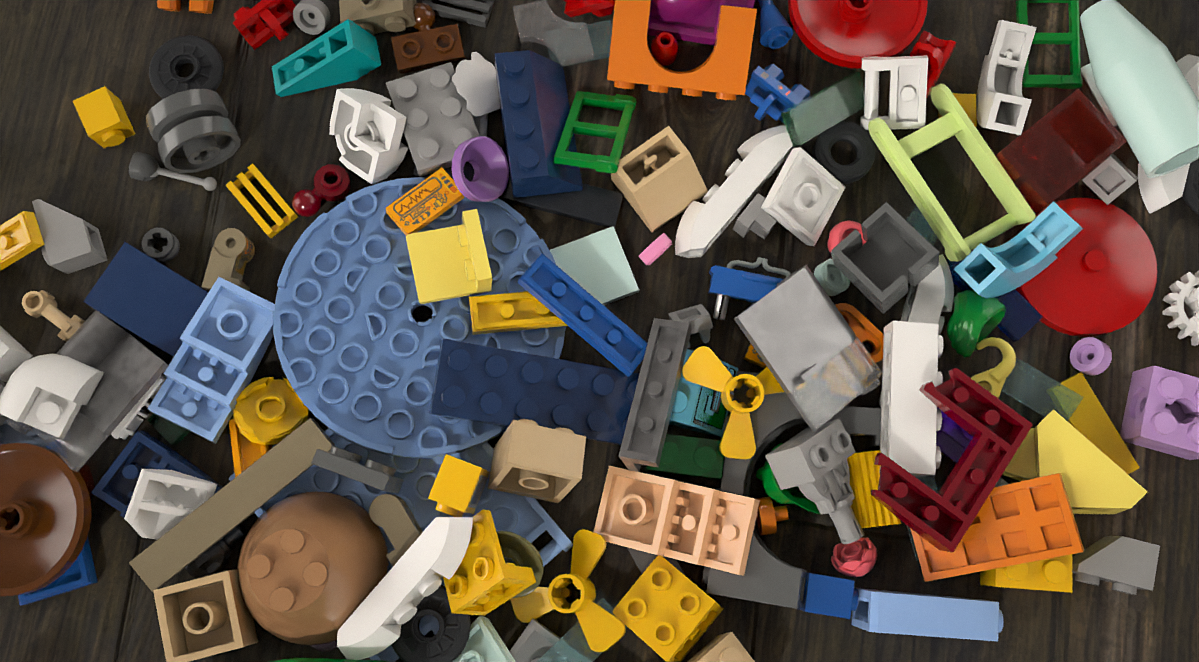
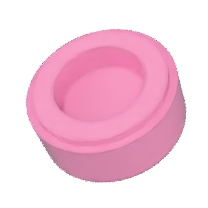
M663 233L638 257L646 266L651 265L672 245V241Z

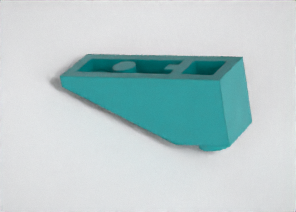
M347 19L272 66L276 95L284 97L357 80L381 65L376 37L350 19Z

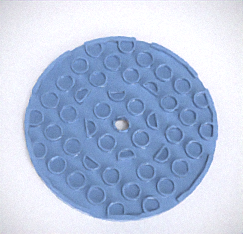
M424 177L401 178L365 187L346 196L344 202L335 206L328 213L323 212L295 243L284 263L277 283L278 291L275 300V311H273V334L277 354L289 383L303 404L325 426L349 442L374 452L403 458H432L464 452L496 438L508 428L507 426L429 414L440 344L443 338L559 359L566 326L472 334L469 297L526 292L527 290L517 282L542 253L556 264L546 243L526 223V219L499 198L489 202H475L465 197L419 231L423 232L461 225L462 211L477 209L492 274L491 291L426 304L419 303L406 235L389 217L385 208L425 180ZM418 306H427L433 312L432 319L417 323L412 317L413 310Z

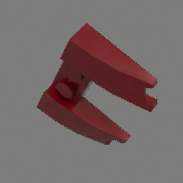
M957 368L949 370L950 379L935 387L931 381L925 383L919 389L949 418L973 436L939 492L936 493L883 453H877L874 465L881 466L878 490H871V495L898 519L938 550L947 552L955 551L1033 426L1031 422Z

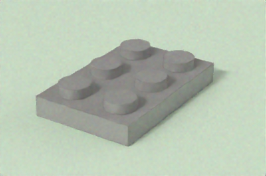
M451 62L386 82L395 110L407 117L403 133L419 177L434 173L441 167L443 169L452 167V159L457 147L468 139L480 137L471 112L466 109V99L457 92L456 86L452 82V76L455 74Z

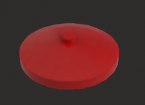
M788 0L790 20L795 32L804 45L825 61L838 66L857 69L862 67V58L898 57L920 32L926 17L928 0Z
M1069 198L1055 202L1083 229L1055 254L1058 257L1055 261L1031 280L1016 288L1021 301L1029 312L1043 324L1067 335L1078 337L1100 336L1130 324L1148 306L1157 282L1156 256L1145 231L1125 211L1110 203L1107 205L1104 201L1098 199ZM1045 207L1044 209H1042L1041 211H1039V212H1038L1037 214H1035V215L1038 216V215H1039L1040 213H1042L1047 207ZM1026 223L1022 227L1020 232L1024 230L1030 223Z

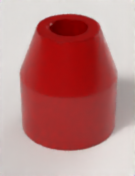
M662 32L652 40L651 54L662 66L672 64L677 57L678 42L669 32Z

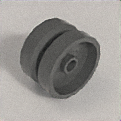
M190 89L177 92L159 101L151 107L146 115V125L153 140L158 143V152L165 167L172 172L193 173L210 169L233 156L240 147L241 139L234 124L228 119V111L222 98L215 91Z

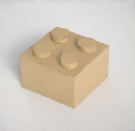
M528 419L513 420L494 447L488 488L559 503L582 479L586 436L574 434L572 430L567 428L551 429L539 426L537 422Z
M238 569L153 590L166 662H190L258 643L254 618L248 611L239 588Z

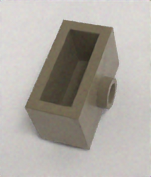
M339 0L340 24L350 19L373 36L374 34L386 31L400 32L405 30L406 27L416 24L414 5L417 2L416 0Z

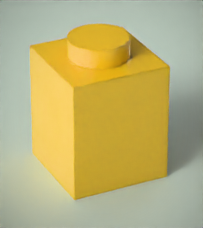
M104 86L73 100L88 137L103 148L117 146L123 143L126 138L135 134L121 100L107 87Z

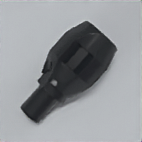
M239 524L185 569L196 579L215 574L227 563L232 549L235 548V543L247 534V530L242 524Z

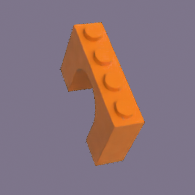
M615 0L607 80L614 81V87L634 89L635 83L648 85V91L668 93L669 87L682 88L683 95L702 97L703 91L716 92V98L723 100H736L737 95H745L757 9L720 5L715 45L710 56L695 69L673 71L659 64L651 54L648 46L647 35L651 0Z

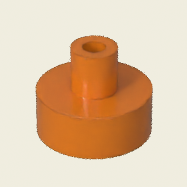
M769 496L755 498L760 500L756 516V524L760 535L776 533V522L789 519L786 505L773 507Z

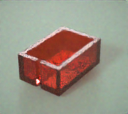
M1078 88L996 155V158L1036 215L1120 148L1127 140Z

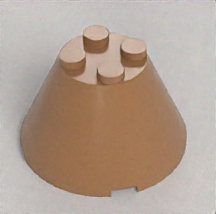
M316 491L287 497L267 509L253 524L244 540L238 562V581L243 601L256 622L266 631L282 640L305 645L322 644L336 640L340 627L387 574L389 559L386 556L388 549L385 538L379 526L371 520L369 513L359 504L344 496Z

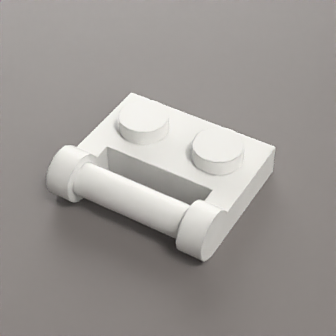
M927 55L900 57L871 56L862 58L861 69L865 71L864 116L860 118V126L868 130V124L871 120L881 118L890 130L921 129L924 127L928 72ZM890 70L889 116H878L879 71Z

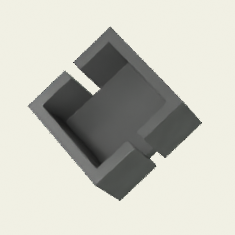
M887 202L861 224L863 239L866 241L863 246L861 234L855 229L831 250L834 265L883 314L908 293V283L915 287L939 266V251Z

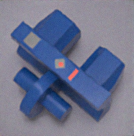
M770 64L765 69L758 66L753 71L745 94L751 98L750 101L759 107L754 117L761 121L768 114L774 120H780L791 129L808 103L806 101L810 91L801 84H795L791 89L787 88L781 83L784 78L783 71L774 64Z

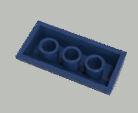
M530 50L495 53L496 80L513 198L581 191L583 186L580 167L554 163V156L570 112L563 66ZM574 134L568 149L570 152H577Z

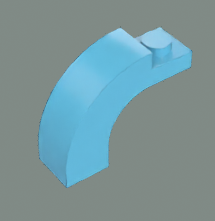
M1053 201L1014 238L994 248H989L980 243L954 270L978 295L985 298L998 297L1020 287L1048 267L1058 258L1055 254L1083 228Z

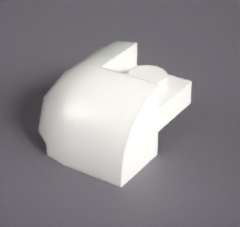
M354 88L337 89L330 119L329 135H335L337 147L342 154L339 160L348 169L371 184L387 179L397 170L404 160L408 149L406 145L401 143L407 117L391 108V100L382 95Z
M58 354L33 357L24 361L10 376L0 395V414L64 439L82 405L87 406L104 372L70 357Z

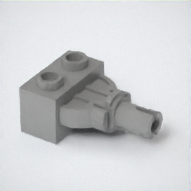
M838 418L804 429L765 455L780 489L798 486L806 498L815 502L820 514L830 515L841 543L849 544L859 540L864 536V532L851 508L852 500L855 499V496L849 484L850 471L847 458L854 454L855 450L849 434L845 430L841 419Z

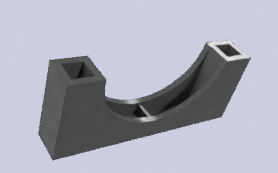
M737 371L736 376L750 374L756 377L759 373ZM810 378L800 389L793 390L788 394L779 392L764 395L762 404L756 410L749 412L756 445L754 456L750 459H735L724 456L721 488H716V490L750 497L755 467L769 444L783 432L797 425L810 422H825L829 395V385L826 380ZM743 383L741 388H734V391L730 392L733 395V400H736L738 403L744 402L747 405L751 398L746 396V391L750 388ZM726 416V418H725L723 433H724V430H725V428H726V425H727L729 416ZM754 526L744 576L705 566L703 583L707 584L706 593L801 609L803 608L807 570L792 566L777 557L764 543L756 526Z

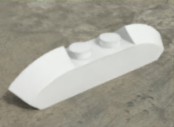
M1188 54L1176 63L1199 100V57ZM1140 163L1138 164L1139 189L1149 213H1153L1182 197L1190 164L1155 178H1148Z
M788 125L766 129L744 142L737 149L743 161L737 158L725 173V176L728 177L720 187L717 184L711 187L703 198L706 204L696 201L690 203L677 229L675 255L686 258L702 257L788 157L794 145L793 132Z
M943 254L939 255V266L915 287L910 284L901 321L939 324L938 335H940L944 325V317L940 316L941 312H952L954 300L952 275ZM882 391L878 402L880 407L882 404Z
M436 517L338 630L337 647L346 659L361 660L374 656L388 648L400 637L401 625L409 621L416 614V606L421 600L439 588L442 583V576L450 580L458 569L468 548L473 517Z

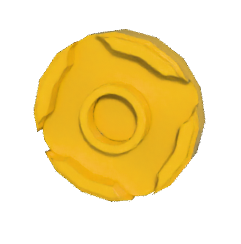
M264 377L250 383L236 399L237 404L235 405L233 415L240 433L251 442L262 445L278 444L308 420L309 409L303 404L288 379L274 380V377Z

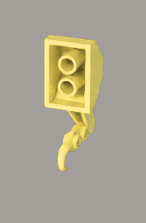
M990 337L977 343L976 348L981 350L987 346L997 347L1002 352V361L995 368L976 374L971 379L999 398L1006 377L1011 374L1015 367L1016 355L1014 349L1007 341L1001 338ZM1054 409L1035 428L1029 430L1002 474L1019 481H1025L1061 473L1073 514H1117L1131 509L1147 493L1141 485Z

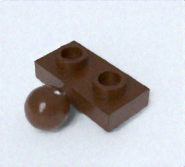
M416 3L414 5L416 24L413 27L418 32L391 37L397 69L400 74L465 60L458 24L431 29L435 22V12L426 3Z

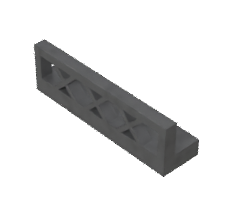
M657 318L653 320L619 452V458L630 471L640 472L641 464L659 467L692 331L691 325L688 322Z

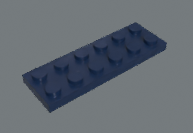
M443 338L440 344L429 414L509 427L513 420L528 419L537 422L539 426L551 429H570L574 434L586 436L588 440L621 445L639 373L633 372L627 377L622 371Z

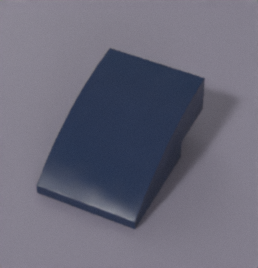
M125 242L83 302L156 347L175 356L183 343L180 339L182 333L208 292Z
M139 430L91 493L122 512L120 516L125 518L142 469L173 470L217 484L215 493L223 487L166 444L145 430Z

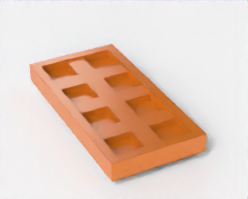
M1061 473L994 487L954 552L938 550L911 529L925 582L1084 552Z

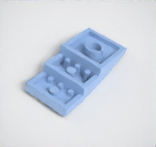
M218 277L182 333L180 339L183 343L163 373L167 378L149 405L148 410L216 444L234 413L235 405L237 404L236 399L244 388L250 384L273 337V311H275V304Z

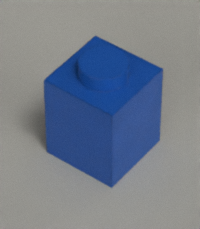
M807 573L803 608L800 610L850 619L851 611H856L859 594L858 589L854 588L855 581Z

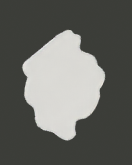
M472 52L471 60L465 59L458 63L456 73L452 76V82L456 86L457 92L467 100L466 109L473 116H482L500 109L496 69L492 63L485 60L478 52Z

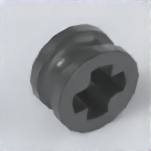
M153 228L144 235L142 248L153 259L159 262H167L177 256L180 243L178 238L168 230ZM160 238L168 242L167 246H162V252L154 248L155 244H160Z

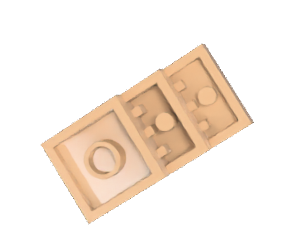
M609 466L594 532L602 535L606 542L744 576L760 500Z

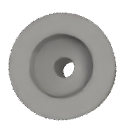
M301 0L293 10V19L302 31L316 35L321 33L329 24L330 12L321 0Z

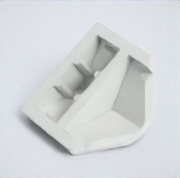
M142 469L124 519L142 538L158 540L212 497L217 484L173 470Z

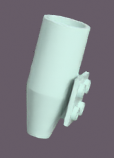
M1101 0L1089 7L1080 16L1090 63L1081 68V74L1111 127L1119 126L1147 177L1155 178L1168 174L1199 159V100L1167 46L1116 0Z

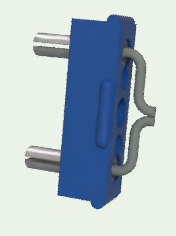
M760 257L754 263L734 260L727 265V268L716 265L711 267L709 274L712 276L708 293L717 295L713 318L718 319L722 296H724L720 320H724L726 317L729 298L756 303L784 280L732 269L733 266L756 268L762 263L764 269L769 272L783 274L786 277L791 275V273L785 269L770 267L767 263L768 259Z

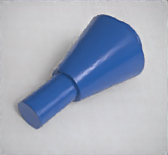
M758 0L761 8L760 43L772 49L783 47L793 36V29L774 5L773 0Z

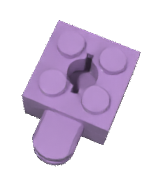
M1150 366L1134 371L1132 373L1120 432L1123 441L1188 460L1199 459V378L1158 366Z

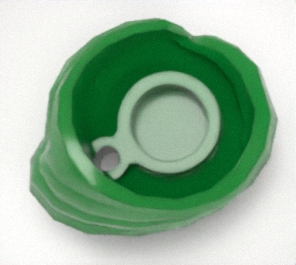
M974 290L957 292L954 297V312L947 325V337L951 342L952 348L964 358L970 357L977 350V343L985 339L1001 322L1006 312V306L997 298L982 297Z

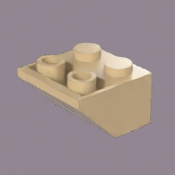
M669 126L620 159L617 172L611 173V180L620 192L624 194L623 196L652 233L687 209L692 201L697 202L708 192L690 152Z

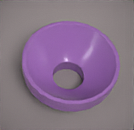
M484 136L473 137L462 142L454 152L451 168L455 185L464 197L475 202H489L502 195L508 183L509 167L506 155L497 142ZM466 162L471 163L474 168V178L471 182L465 178L463 173V167Z

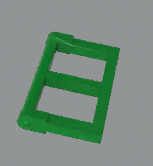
M1016 0V21L1019 24L1028 25L1027 3H1068L1069 33H1035L1032 44H1069L1070 75H1029L1027 58L1022 87L1077 89L1082 87L1079 0Z
M577 91L554 156V163L596 169L598 172L616 173L632 114L636 107V99L633 96L621 94L612 96ZM583 105L623 111L619 127L579 122L578 119ZM573 134L615 139L610 156L568 151Z

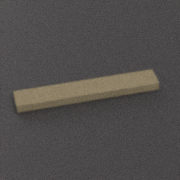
M309 418L131 560L129 564L152 592L161 588L314 464H311L317 449L329 452L331 446L336 447V445L315 419Z

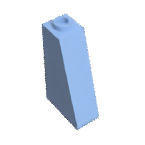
M857 588L859 594L856 611H852L853 626L876 633L998 641V633L1003 629V614L999 609V602L982 599Z

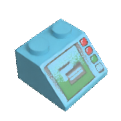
M687 349L684 364L694 350ZM721 361L732 376L736 377L738 368ZM681 372L669 425L722 438L724 421L728 410L722 404L721 392L686 381Z

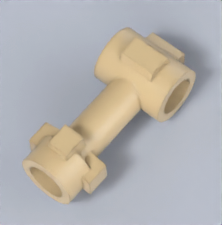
M44 290L40 292L30 291L22 298L24 311L30 316L36 318L43 316L61 329L57 336L66 342L85 322V320L77 315H74L72 318L65 315L57 308L55 297Z

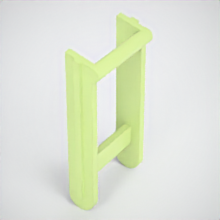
M938 84L932 88L931 99L941 114V118L900 140L896 139L888 125L881 118L871 120L868 124V130L873 141L944 246L946 257L950 261L958 262L965 259L980 243L984 244L1016 225L1030 223L1037 216L951 90L944 84ZM954 135L1008 213L964 239L910 160Z

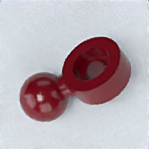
M335 164L321 167L314 176L315 188L298 191L293 197L292 206L300 216L311 217L319 211L323 199L331 202L342 200L348 195L351 188L348 173L344 168ZM329 177L337 178V181L333 184L326 183V179Z

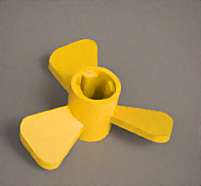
M698 347L684 364L682 375L686 381L721 392L722 404L731 413L720 442V451L727 458L750 459L756 452V445L749 412L756 410L762 404L764 395L785 391L768 367L763 369L756 377L750 374H741L733 377L709 347ZM742 383L750 388L746 391V396L751 398L747 405L744 402L738 403L736 400H733V395L730 393L734 391V388H741ZM804 383L800 384L794 390L800 389L804 385Z
M579 530L573 539L571 573L557 576L552 580L549 587L538 586L532 593L526 596L511 598L516 618L523 623H530L533 618L537 620L554 609L561 613H576L591 650L604 652L618 642L625 634V624L615 615L594 602L596 590L593 582L588 578L606 549L605 538L589 530ZM573 583L578 590H581V597L573 601L570 606V603L565 598L571 596L572 592L566 587Z

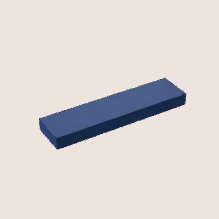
M543 253L519 278L517 283L627 377L634 372L644 359L647 342Z

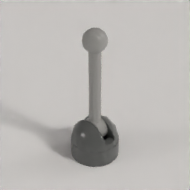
M135 152L129 164V175L136 180L151 181L158 175H163L202 185L208 191H213L217 187V181L212 177L202 179L160 168L157 160L146 153Z

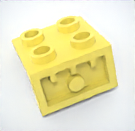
M477 209L462 211L461 225L412 233L406 236L420 304L491 291L492 274Z

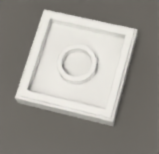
M801 147L793 148L761 208L803 243L815 246L845 186Z

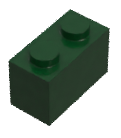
M666 434L659 467L646 465L645 471L714 481L720 480L724 458L719 448L721 441Z

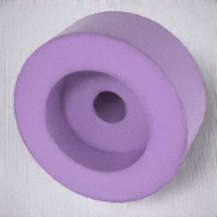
M1086 337L1079 340L1070 352L1072 366L1090 376L1104 372L1112 360V352L1109 346L1094 337Z

